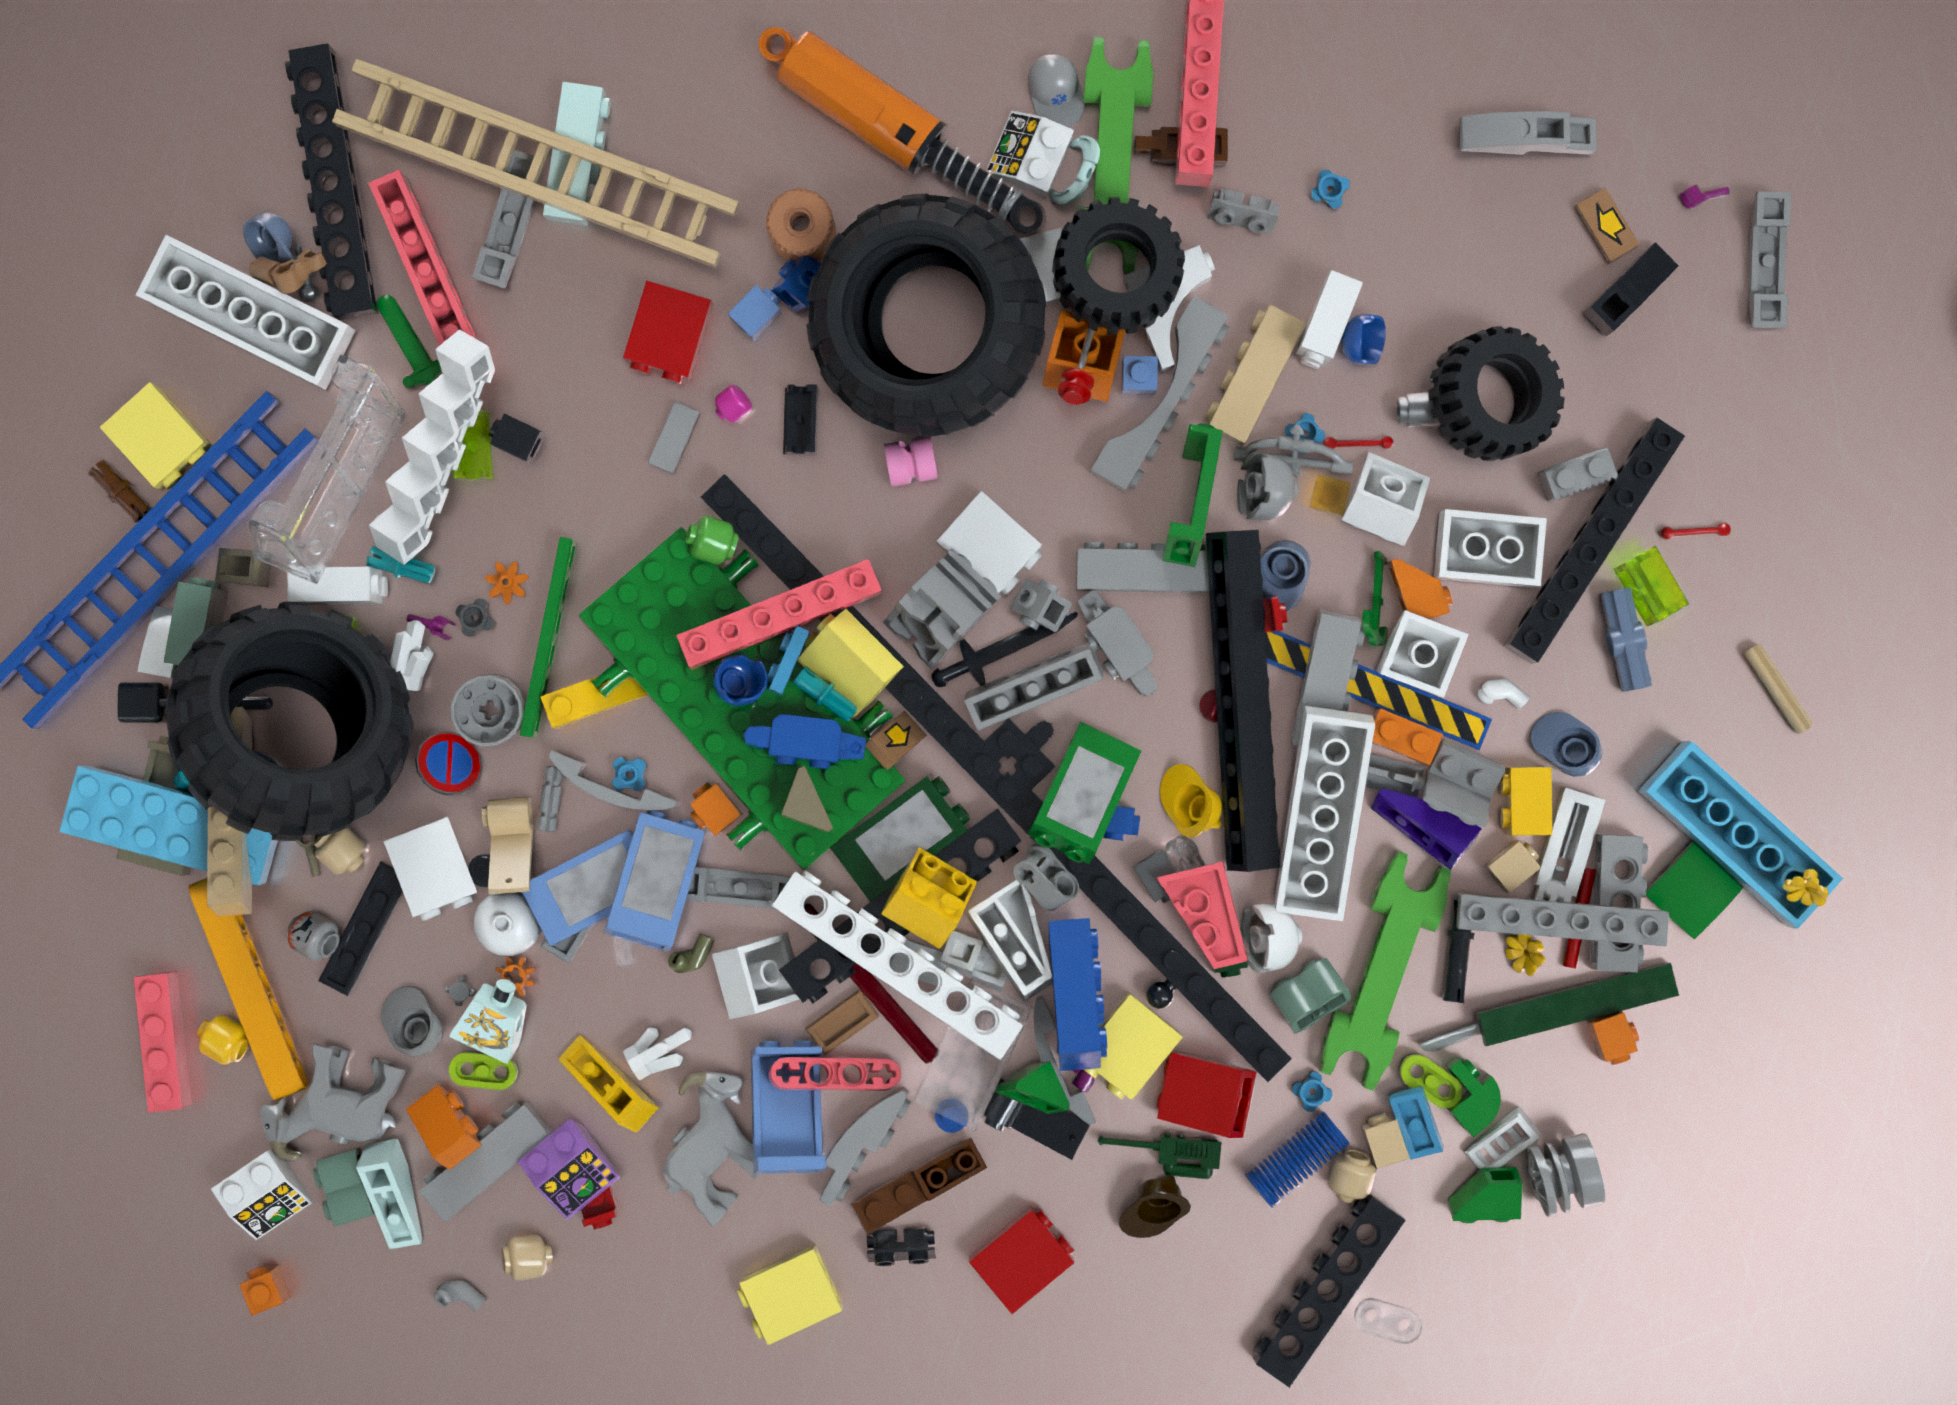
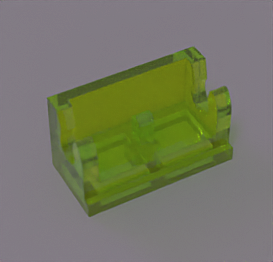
M480 410L474 427H467L462 440L466 447L457 470H454V479L460 482L494 480L492 445L489 444L491 441V437H489L491 429L489 412Z
M1656 546L1637 554L1613 568L1624 588L1631 587L1634 605L1646 626L1658 623L1689 605L1688 600Z

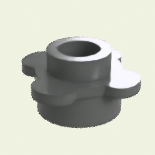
M479 598L473 604L459 605L456 608L455 613L460 619L463 626L461 631L465 636L471 637L475 632L482 629L487 631L492 629L494 620L488 615V603L484 599ZM474 614L478 616L476 621L472 620V615Z

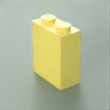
M151 382L100 426V429L154 488L163 490L165 487L167 489L172 488L183 477L181 473L190 465L193 467L206 453V450L212 446L163 390Z
M845 609L836 617L829 614L817 626L820 633L818 634L815 631L805 641L803 647L806 650L797 661L803 667H808L828 684H835L833 689L857 706V711L853 716L855 718L879 695L904 666Z
M1128 992L1100 1027L1106 1028L1107 1057H1101V1068L1084 1070L1094 1078L1098 1074L1104 1077L1109 1082L1106 1088L1122 1100L1126 1095L1129 1099L1133 1100L1183 1036Z
M815 1244L743 1277L739 1283L741 1288L737 1290L745 1308L750 1307L755 1316V1319L751 1320L756 1335L759 1339L764 1337L767 1345L837 1314L843 1309V1303Z

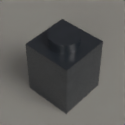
M504 413L501 420L497 418L489 431V437L492 438L489 444L531 464L545 434Z

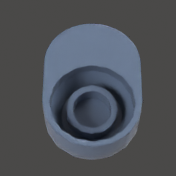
M270 212L260 213L250 218L243 225L245 242L256 259L261 256L280 263L294 259L290 253L292 244L291 229L283 218Z
M1290 540L1276 541L1266 548L1261 557L1263 599L1278 597L1279 603H1285L1286 611L1293 609L1300 602L1310 574L1311 560L1308 552L1302 545Z
M1549 713L1540 718L1532 729L1531 742L1536 752L1558 767L1564 774L1572 777L1585 776L1596 769L1602 759L1603 749L1598 735L1589 726L1568 713Z

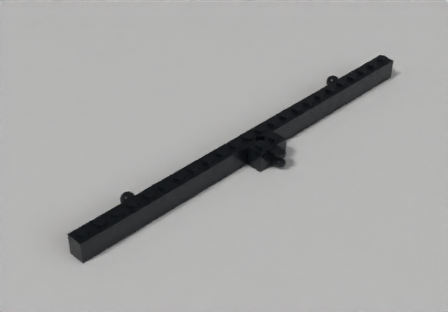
M726 474L719 478L701 496L705 503L723 521L729 522L733 526L734 532L738 534V537L790 590L824 577ZM854 606L846 608L904 666L885 688L1028 835L1043 804V801L1032 789L1056 767L1040 750L1049 741L1048 738H1052L1051 736L1054 735L1053 731L1055 730H1053L1052 723L1045 720L1043 722L1040 721V723H1037V726L1032 727L1024 734L1008 718L984 741ZM843 610L838 611V612H836V613H833L832 615H833L834 617H836V616H838ZM1004 756L1007 759L1012 756L1017 761L1014 764L1016 772L1012 775L1008 772L1003 775L999 771L1002 766L999 760ZM1054 847L1050 848L1064 867L1075 876L1079 888L1167 978L1164 982H1155L1149 986L1146 998L1152 1007L1163 1009L1169 1006L1173 1000V991L1178 989L1267 1082L1292 1060L1273 1038L1095 855L1089 864L1075 862L1069 859L1064 852Z

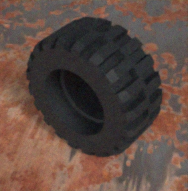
M1109 197L1108 204L1102 205L1100 200L1090 203L1087 211L1081 208L1073 215L1072 222L1066 223L1062 229L1060 239L1057 241L1052 272L1054 273L1053 284L1055 291L1061 294L1059 301L1064 309L1069 307L1072 309L1071 317L1077 322H1081L1082 319L1088 321V328L1096 332L1100 326L1107 328V334L1117 335L1119 329H1125L1126 334L1136 333L1139 326L1143 325V327L1148 328L1155 324L1156 318L1158 316L1163 317L1169 310L1183 279L1185 253L1184 250L1180 249L1182 240L1179 233L1170 230L1172 222L1166 216H1163L1161 219L1156 216L1157 208L1149 204L1144 209L1138 206L1139 200L1129 198L1128 203H1120V197ZM1112 240L1124 241L1134 245L1145 255L1150 265V274L1146 283L1134 291L1124 293L1104 289L1091 278L1087 271L1086 260L1090 250L1100 243Z
M1501 326L1491 327L1453 343L1448 347V351L1441 354L1437 360L1436 365L1439 368L1432 370L1430 382L1434 383V387L1428 389V400L1434 403V408L1430 409L1432 418H1438L1441 426L1437 429L1442 436L1448 435L1451 438L1449 444L1456 450L1464 448L1466 456L1473 459L1480 457L1483 461L1504 460L1538 447L1539 443L1546 441L1552 435L1551 428L1557 427L1561 419V415L1557 411L1564 408L1565 398L1560 396V390L1565 389L1563 378H1558L1556 370L1560 368L1556 360L1551 361L1548 354L1551 352L1544 344L1538 346L1536 344L1537 338L1530 333L1521 335L1522 331L1514 327L1506 329ZM1484 365L1492 366L1501 371L1512 385L1515 395V409L1508 424L1499 422L1491 417L1480 402L1477 383L1480 371Z

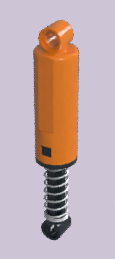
M771 27L761 34L758 48L766 59L780 65L776 78L781 85L906 171L915 175L923 166H931L932 174L941 173L944 182L951 180L954 182L955 189L963 188L966 197L971 195L976 197L977 205L985 203L988 212L995 210L999 213L998 217L1000 220L1002 219V222L1008 221L1018 232L1035 233L1044 226L1046 213L1040 203L1025 197L1020 189L1014 191L1015 185L1009 188L1003 184L1004 178L996 179L991 175L992 170H989L987 173L980 168L981 162L977 165L969 160L970 154L964 157L958 153L959 147H956L955 150L947 145L948 139L944 142L941 141L947 129L945 122L812 31L803 33L796 40L789 31L779 27ZM777 36H782L785 40V48L782 53L775 55L770 48L771 41ZM1025 207H1031L1036 212V221L1029 227L1024 226L1019 219V214Z

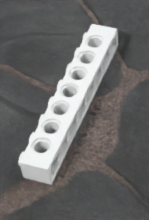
M806 870L802 875L794 872L772 907L997 1059H1002L1023 1027L1018 1022L1020 1018L1018 1013L1006 1005L998 1009L989 1003L992 996L976 985L970 990L961 984L963 976L948 966L942 971L932 963L935 958L920 947L915 952L906 947L904 943L907 939L892 928H889L886 933L875 926L878 922L877 918L863 909L856 913L847 907L850 900L834 889L829 895L819 888L822 881ZM810 896H818L824 902V909L818 915H810L804 909V903ZM839 915H846L852 920L853 927L847 934H838L832 927L833 920ZM867 934H874L881 941L879 951L874 954H868L861 948V940ZM896 953L905 954L909 959V967L903 973H896L890 968L889 960ZM924 972L933 973L937 978V987L932 992H924L918 986V978ZM953 991L961 992L966 999L965 1007L958 1012L950 1010L946 1003L948 995ZM983 1010L989 1011L994 1017V1024L987 1031L978 1029L975 1024L976 1015Z

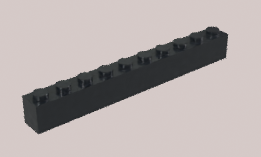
M1259 529L1206 533L1227 871L1252 872L1280 868Z

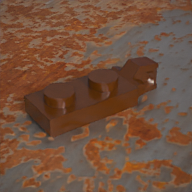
M1161 127L1160 130H1152V136H1135L1134 155L1151 156V161L1176 164L1178 127ZM1216 128L1214 164L1226 165L1228 162V129Z

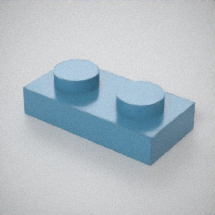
M796 626L794 633L787 631L779 649L785 652L780 665L773 662L768 674V682L771 683L769 692L782 696L808 637V630Z
M1423 1086L1390 1094L1389 1101L1395 1118L1398 1121L1410 1160L1443 1152L1444 1145Z

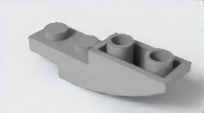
M1553 111L1500 112L1462 116L1459 118L1460 151L1524 155L1528 151L1592 155L1597 151L1596 118L1570 117V112Z
M901 1088L880 1099L859 1115L844 1131L826 1157V1166L834 1169V1172L823 1190L819 1201L830 1207L835 1199L840 1202L842 1201L850 1186V1183L845 1181L851 1169L858 1172L867 1155L862 1152L863 1147L875 1154L879 1146L886 1149L895 1132L890 1129V1126L895 1117L903 1118L911 1103L910 1100L906 1099L909 1090Z

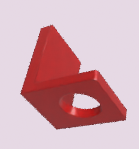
M1278 597L1263 599L1265 633L1282 631V623H1288L1285 603H1279Z

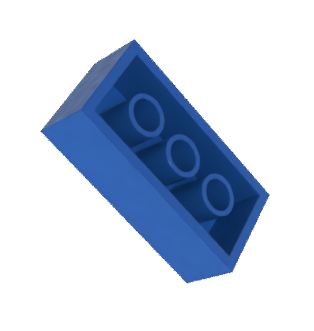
M1090 918L1049 921V948L1060 1071L1101 1068V1057H1107L1106 1028H1099V1024H1104L1103 994L1096 995V991H1101L1100 961L1093 962V959H1098L1097 929H1090Z

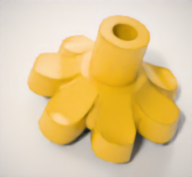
M1806 869L1803 878L1796 876L1792 880L1787 879L1783 885V889L1789 891L1786 896L1789 901L1796 902L1801 898V903L1807 906H1812L1813 903L1817 906L1825 905L1826 898H1828V889L1819 885L1818 873L1813 869Z
M1518 934V937L1515 935L1509 936L1506 939L1507 945L1511 947L1506 950V956L1510 960H1516L1513 962L1512 968L1518 973L1525 969L1528 976L1534 975L1537 972V966L1540 967L1545 962V956L1541 954L1544 949L1542 942L1539 940L1532 941L1531 935Z

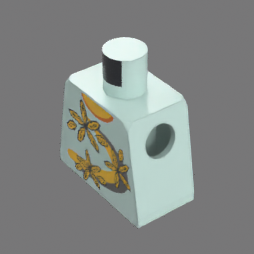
M506 979L498 980L495 987L483 984L449 1037L508 1064L520 1045L527 1007L525 1001L513 996L516 990L515 984Z

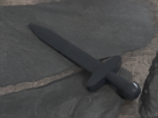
M1075 611L1067 613L1058 631L1074 620L1078 613ZM1040 625L1037 630L1028 627L977 652L973 650L965 639H962L959 643L963 660L942 670L935 669L931 674L932 681L936 687H945L946 682L969 672L974 680L982 686L985 684L982 667L1044 639L1055 632Z

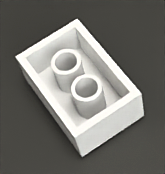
M1444 509L1439 512L1434 577L1439 580L1525 588L1541 586L1547 518Z

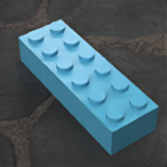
M1683 741L1638 790L1640 794L1692 841L1697 843L1787 927L1798 929L1818 907L1814 903L1812 906L1803 905L1801 898L1796 902L1789 901L1786 898L1789 891L1783 889L1787 879L1792 880L1796 876L1803 878L1806 869H1813L1818 873L1819 885L1828 889V895L1843 880L1834 869L1692 741Z
M88 765L77 766L59 832L207 872L208 809L206 810L191 793ZM252 828L250 833L246 834L252 884L259 886L266 884L278 841L272 840L270 833Z

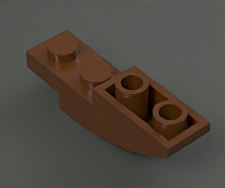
M969 1138L881 1184L877 1189L850 1205L865 1233L870 1234L920 1204L931 1201L985 1170L987 1166L972 1138Z

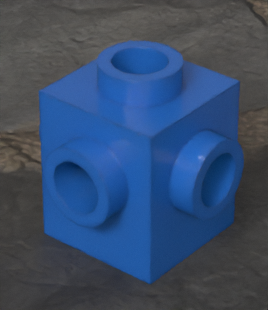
M801 256L796 260L790 258L778 271L781 278L771 291L794 312L806 308L810 303L807 297L812 276H816L821 263L815 258Z

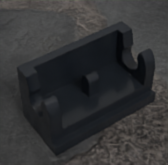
M789 384L785 387L783 455L817 456L819 388L815 384H807L804 387Z

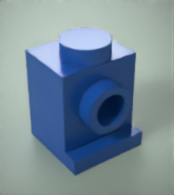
M1117 806L1103 838L1123 841L1124 834L1138 836L1140 815H1134L1135 808Z

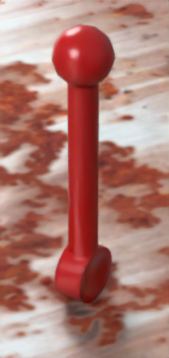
M1390 436L1369 440H1335L1333 437H1327L1323 441V445L1331 449H1335V447L1382 446L1384 449H1390L1394 443Z
M1721 523L1717 527L1672 529L1671 527H1664L1661 530V536L1665 540H1669L1673 536L1718 534L1724 537L1730 534L1731 527L1727 523Z

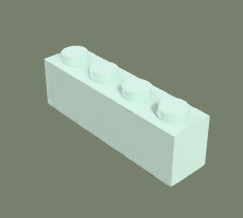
M562 82L555 133L604 151L606 132L601 131L603 118L608 119L611 99L606 98L607 94L603 87ZM555 149L552 150L547 188L558 191L571 155ZM581 160L568 196L589 203L592 197L593 184L597 183L601 173V166ZM544 204L543 216L547 221L587 226L588 220Z

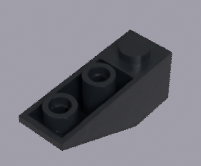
M1655 242L1583 314L1605 336H1608L1679 265Z

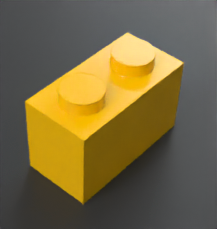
M1551 767L1505 768V774L1500 780L1501 795H1506V808H1501L1500 813L1501 828H1506V835L1511 836L1552 835Z

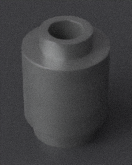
M1428 392L1405 394V397L1397 398L1396 407L1399 425L1406 424L1407 427L1440 425L1438 418H1432L1430 409L1434 408V403L1428 400Z

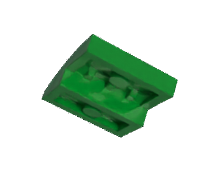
M1693 841L1669 864V868L1646 889V896L1661 910L1669 912V917L1690 937L1696 939L1743 889V886Z

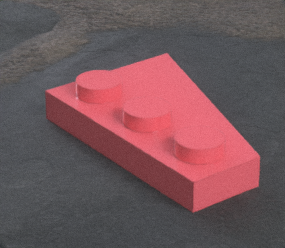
M1223 861L1157 877L1214 969L1248 961Z

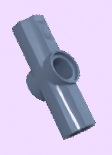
M1631 587L1600 593L1608 626L1605 631L1607 647L1611 657L1615 659L1621 691L1626 692L1652 686L1645 655L1647 650L1646 634L1642 623L1637 619Z

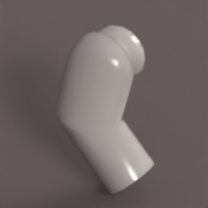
M464 1280L444 1282L437 1287L434 1293V1300L440 1306L463 1301L474 1312L487 1300Z

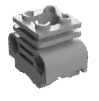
M951 549L936 566L934 565L910 588L883 623L895 635L904 638L906 641L914 635L918 640L912 646L919 658L932 669L986 615L1001 595L989 579L982 578L972 568L971 562L964 555L957 554Z

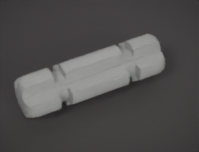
M546 766L543 780H546V783L542 785L539 806L541 816H538L537 829L544 832H554L557 824L555 814L558 813L562 788L559 787V782L563 781V774L555 766Z

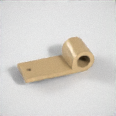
M519 797L488 800L487 807H482V823L484 827H489L491 834L488 892L489 894L530 891L533 839V808L531 798Z

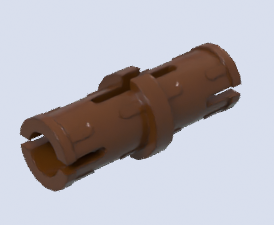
M105 460L99 461L95 465L105 476L94 467L90 469L88 475L108 493L107 498L112 503L117 502L132 518L134 523L139 522L143 517L134 507L136 506L145 515L151 508L131 489L132 485L128 480L123 481Z

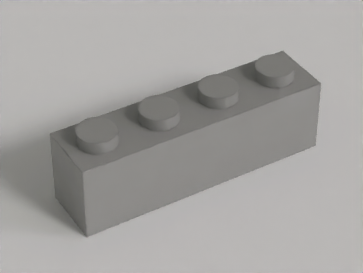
M1085 542L1084 548L1077 549L1076 591L1209 593L1207 551H1205V545L1201 544L1196 567L1162 561L1165 548L1163 543L1151 544V550L1138 549L1137 543H1118V549H1104V543Z
M1319 609L1290 739L1292 745H1299L1305 706L1348 711L1351 693L1346 692L1349 679H1355L1358 667V660L1353 659L1356 646L1362 647L1365 636L1361 626L1362 621L1359 617Z
M529 1101L522 1107L516 1102L501 1114L505 1121L494 1128L492 1124H489L476 1136L482 1146L451 1170L445 1169L442 1171L440 1167H437L423 1179L427 1185L419 1192L444 1222H447L517 1164L518 1160L554 1132Z

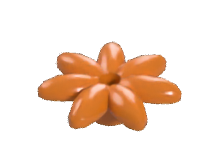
M496 562L495 570L498 575L485 576L487 582L495 585L489 592V597H495L502 593L503 601L508 605L511 601L512 593L520 597L525 596L524 590L518 584L527 581L529 576L526 574L516 575L518 570L517 562H512L507 571L500 562ZM505 579L509 581L507 585L504 584Z

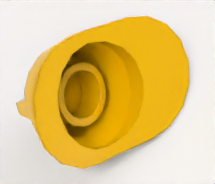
M1178 764L1168 769L1161 781L1160 800L1181 835L1191 838L1211 828H1219L1222 825L1219 819L1222 812V803L1218 794L1204 783L1192 766Z

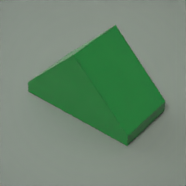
M1050 1061L1030 1064L996 1086V1093L1047 1114L1069 1111L1070 1103Z

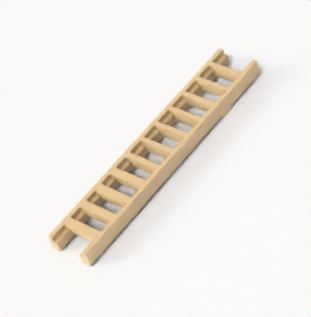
M356 58L351 71L357 76L380 85L366 120L337 109L332 120L337 127L717 268L720 253L696 244L695 240L697 237H700L707 219L705 214L708 207L735 217L740 207L737 200ZM394 89L411 95L398 132L381 125ZM426 101L443 107L430 144L413 138ZM457 113L475 119L462 155L444 149ZM489 125L508 132L495 168L476 161ZM519 136L539 143L526 179L506 172ZM550 148L571 155L558 191L537 184ZM581 160L603 167L589 203L568 196ZM613 171L634 179L621 215L600 208ZM645 183L666 191L653 227L632 220ZM676 195L698 203L685 239L663 231Z

